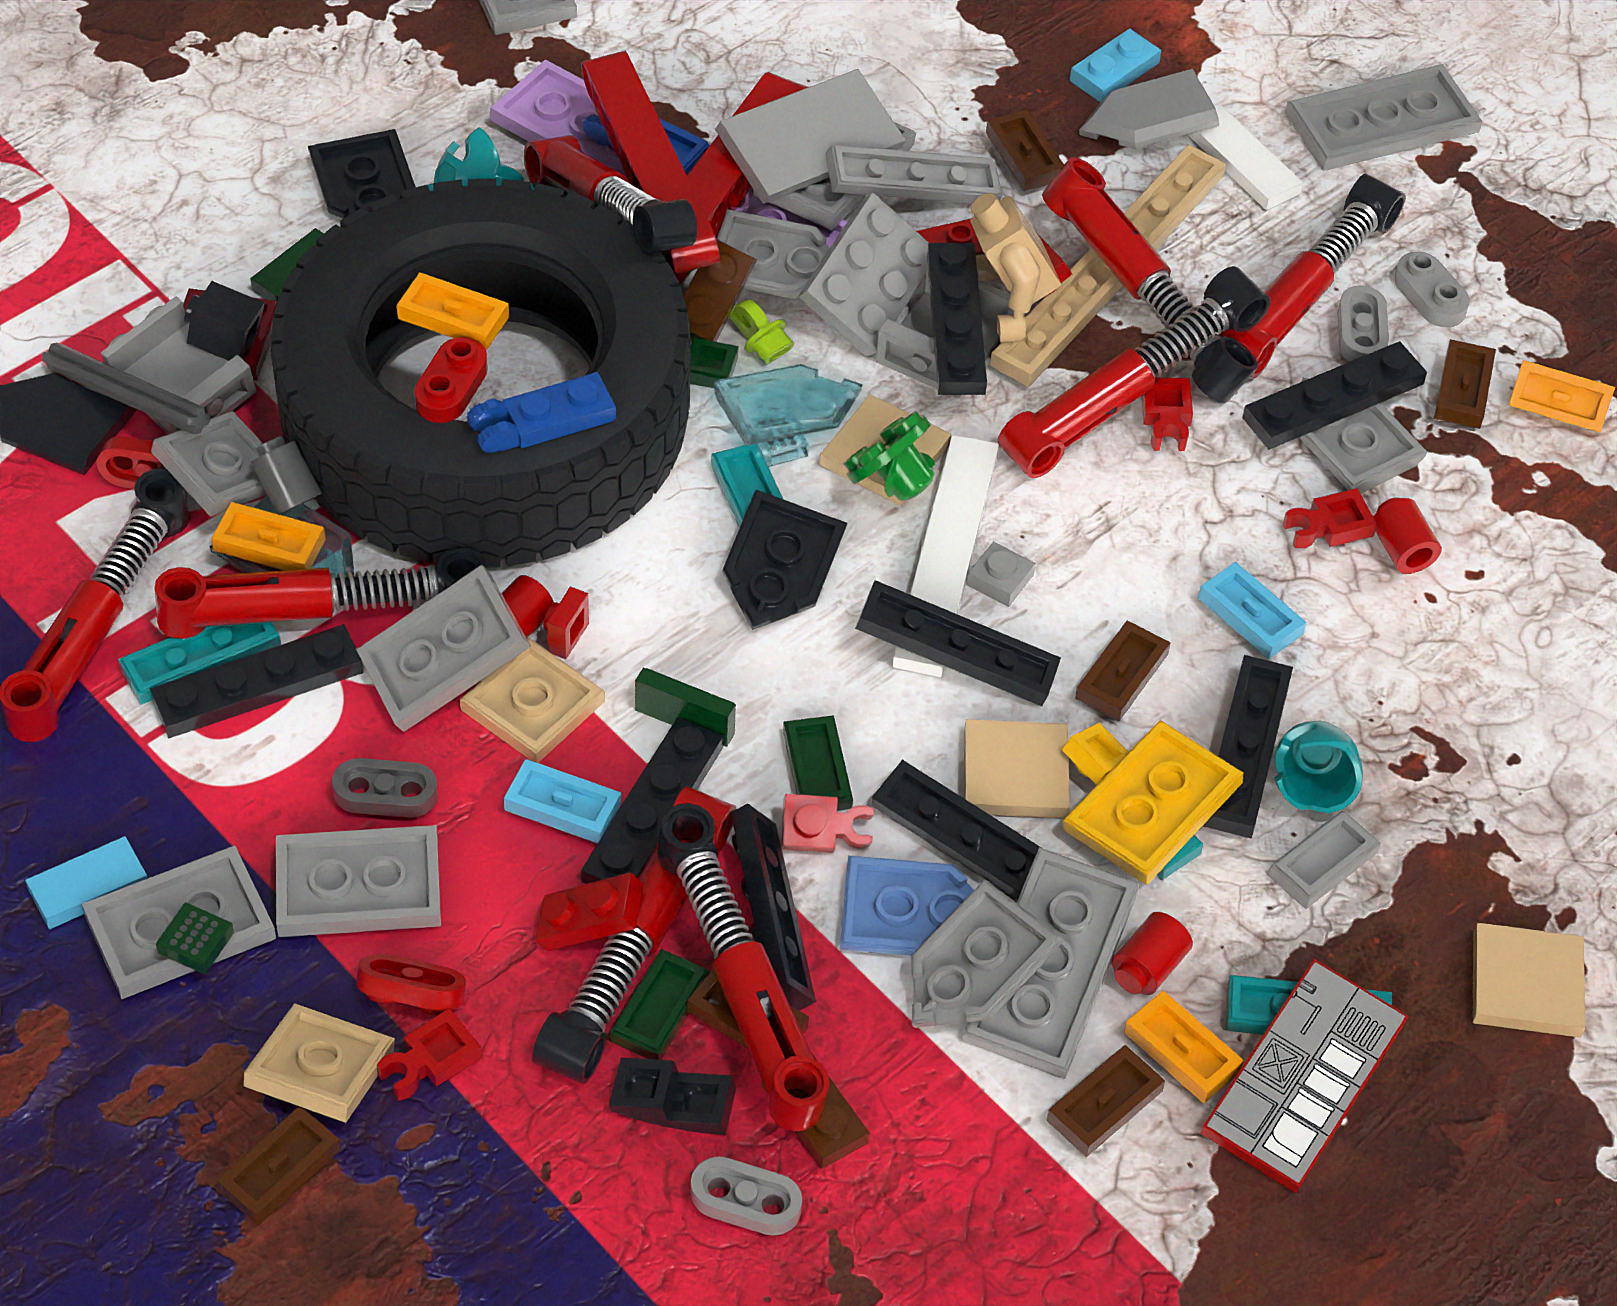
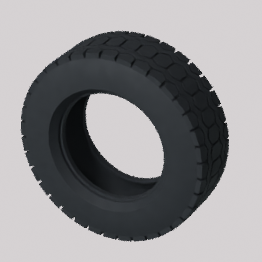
M460 179L433 183V191H430L427 185L401 191L400 200L392 194L368 204V211L362 207L340 220V226L335 224L316 240V245L312 244L297 261L296 267H293L282 287V292L279 294L274 311L271 360L283 438L286 444L296 440L322 492L314 500H317L318 505L334 520H340L341 525L362 539L367 536L368 542L393 553L399 548L401 556L428 562L431 555H433L435 563L442 554L451 549L469 548L484 557L487 567H500V559L505 558L507 566L536 562V553H539L542 560L571 552V543L577 550L602 538L603 531L609 534L628 521L630 514L635 515L652 499L653 493L656 494L670 475V470L673 469L681 451L690 409L691 348L689 317L679 281L661 252L643 253L636 242L633 225L627 220L623 222L620 215L601 204L595 208V201L569 192L565 197L563 189L537 183L534 190H531V182L502 179L501 186H497L496 179H468V186H463ZM420 272L509 303V318L507 321L523 323L550 331L565 339L579 351L590 366L585 375L595 372L599 373L616 406V419L613 422L522 449L518 446L505 451L499 450L496 453H485V451L481 450L477 441L481 431L471 429L468 421L453 420L445 423L428 421L417 410L396 399L377 379L383 366L400 347L411 339L431 331L398 319V302Z

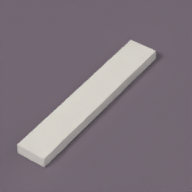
M952 435L910 593L912 596L956 614L959 611L998 455V443ZM896 646L893 668L942 677L945 666Z

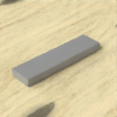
M832 144L825 153L832 192L869 195L873 192L877 196L973 203L979 196L986 193H993L998 201L1002 198L995 158Z

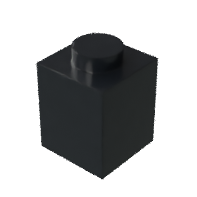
M211 281L201 297L194 295L187 306L184 321L190 323L187 344L228 361L236 355L243 360L259 335L265 302Z

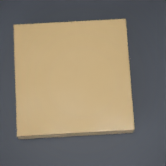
M870 394L821 452L819 465L850 480L847 476L848 469L843 464L844 461L864 446L869 448L879 440L883 442L884 440L879 433L898 418H906L910 413ZM931 424L927 431L913 444L919 452L928 454L936 464L948 449L952 434ZM877 472L856 483L900 506L905 503V501L898 500L895 495L892 497L886 495L884 491L885 482Z
M528 638L527 640L531 647L476 684L460 699V708L464 713L525 757L539 763L605 702V691Z
M966 719L964 728V799L989 815L1065 819L1070 810L1069 757L1062 751V748L1068 742V724Z
M1477 923L1473 932V1023L1581 1038L1585 1030L1584 936Z
M294 1003L245 1070L243 1086L346 1123L377 1078L378 1062L384 1056L394 1053L395 1038Z

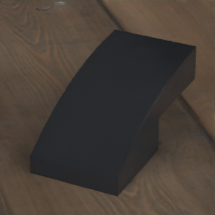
M621 1057L609 1107L612 1112L659 1126L699 1133L726 1135L737 1087L732 1075L683 1073L678 1071L673 1060Z

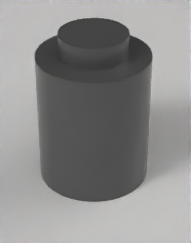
M279 436L255 448L259 457L251 461V464L278 515L322 494L296 440L286 444L283 436Z

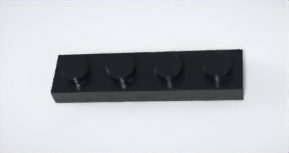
M928 243L927 263L938 395H986L987 374L975 243Z
M1399 341L1249 403L1244 407L1242 418L1267 449L1270 450L1424 385L1427 371Z
M876 580L873 582L855 627L859 631L1039 706H1043L1049 695L1061 660L1059 656Z
M345 624L152 687L150 692L153 704L169 739L362 674L363 665Z
M1244 655L1218 755L1219 758L1243 772V783L1208 819L1203 827L1252 839L1293 666Z
M677 717L582 868L581 882L589 884L630 872L638 878L659 842L663 816L673 807L683 788L688 786L698 790L723 749V735Z
M902 759L872 796V807L1018 900L1040 846Z
M747 803L730 813L735 832L732 835V844L736 854L741 859L744 873L741 886L745 897L750 903L754 920L751 924V933L754 941L763 945L789 1005L797 1010H801L815 1003L816 999L775 822Z

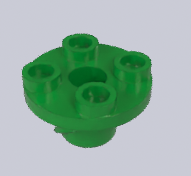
M914 411L906 418L900 417L879 433L884 440L883 442L879 440L869 448L864 446L844 461L843 464L848 469L847 476L853 484H856L877 472L885 482L884 491L888 497L895 495L898 500L906 501L921 494L935 477V471L932 469L935 461L928 454L919 452L913 443L931 426L930 422L924 415L920 416L917 411Z

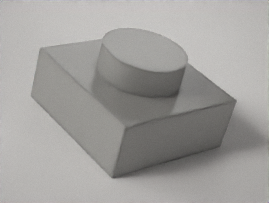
M993 541L968 572L967 586L1009 607L1034 576L1036 563Z

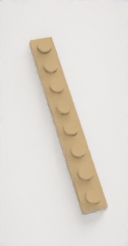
M1188 144L1124 214L1156 250L1224 177L1226 163ZM1092 247L1070 269L1073 275L1061 283L1062 286L1046 295L1025 317V338L1017 342H1002L992 352L991 367L1030 387L1119 291L1123 284Z

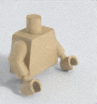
M986 193L979 196L971 205V212L974 214L971 224L985 253L976 255L978 280L982 282L1001 278L1011 293L1007 306L1012 309V314L997 315L996 329L997 334L1000 335V342H1017L1024 339L1026 335L1024 313L1030 311L1034 302L1061 287L1062 284L1042 240L1012 197L1005 196L998 201L993 193Z

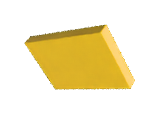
M1159 720L1063 820V830L1147 886L1243 783V772Z

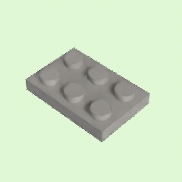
M872 192L862 199L798 297L867 357L877 351L879 329L887 319L894 322L897 320L925 277L928 265L927 249L929 242Z
M481 565L356 650L394 724L405 732L530 648L531 645L492 575Z
M437 825L276 835V926L278 937L440 927L441 906Z
M235 845L82 903L85 918L121 999L195 971L158 954L156 942L185 902L233 924L234 934L214 963L276 939L274 925Z

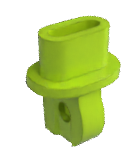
M746 299L737 304L731 311L730 319L748 339L744 350L748 353L755 351L765 364L773 362L793 348L794 342L784 332L786 323L783 319L770 323L762 309L754 301Z

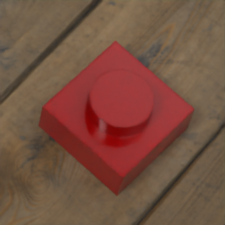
M570 586L560 603L553 602L549 607L544 619L543 628L547 631L548 651L553 655L566 660L589 625V600L587 592Z

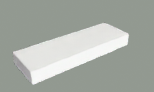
M1221 104L1215 105L1219 126L1188 134L1207 154L1226 163L1225 171L1266 211L1301 194L1303 182Z

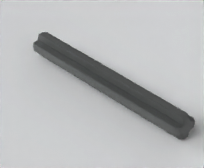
M61 343L50 344L49 350L42 354V360L47 363L48 369L191 434H199L202 432L203 426L209 425L210 416L205 413L203 406Z

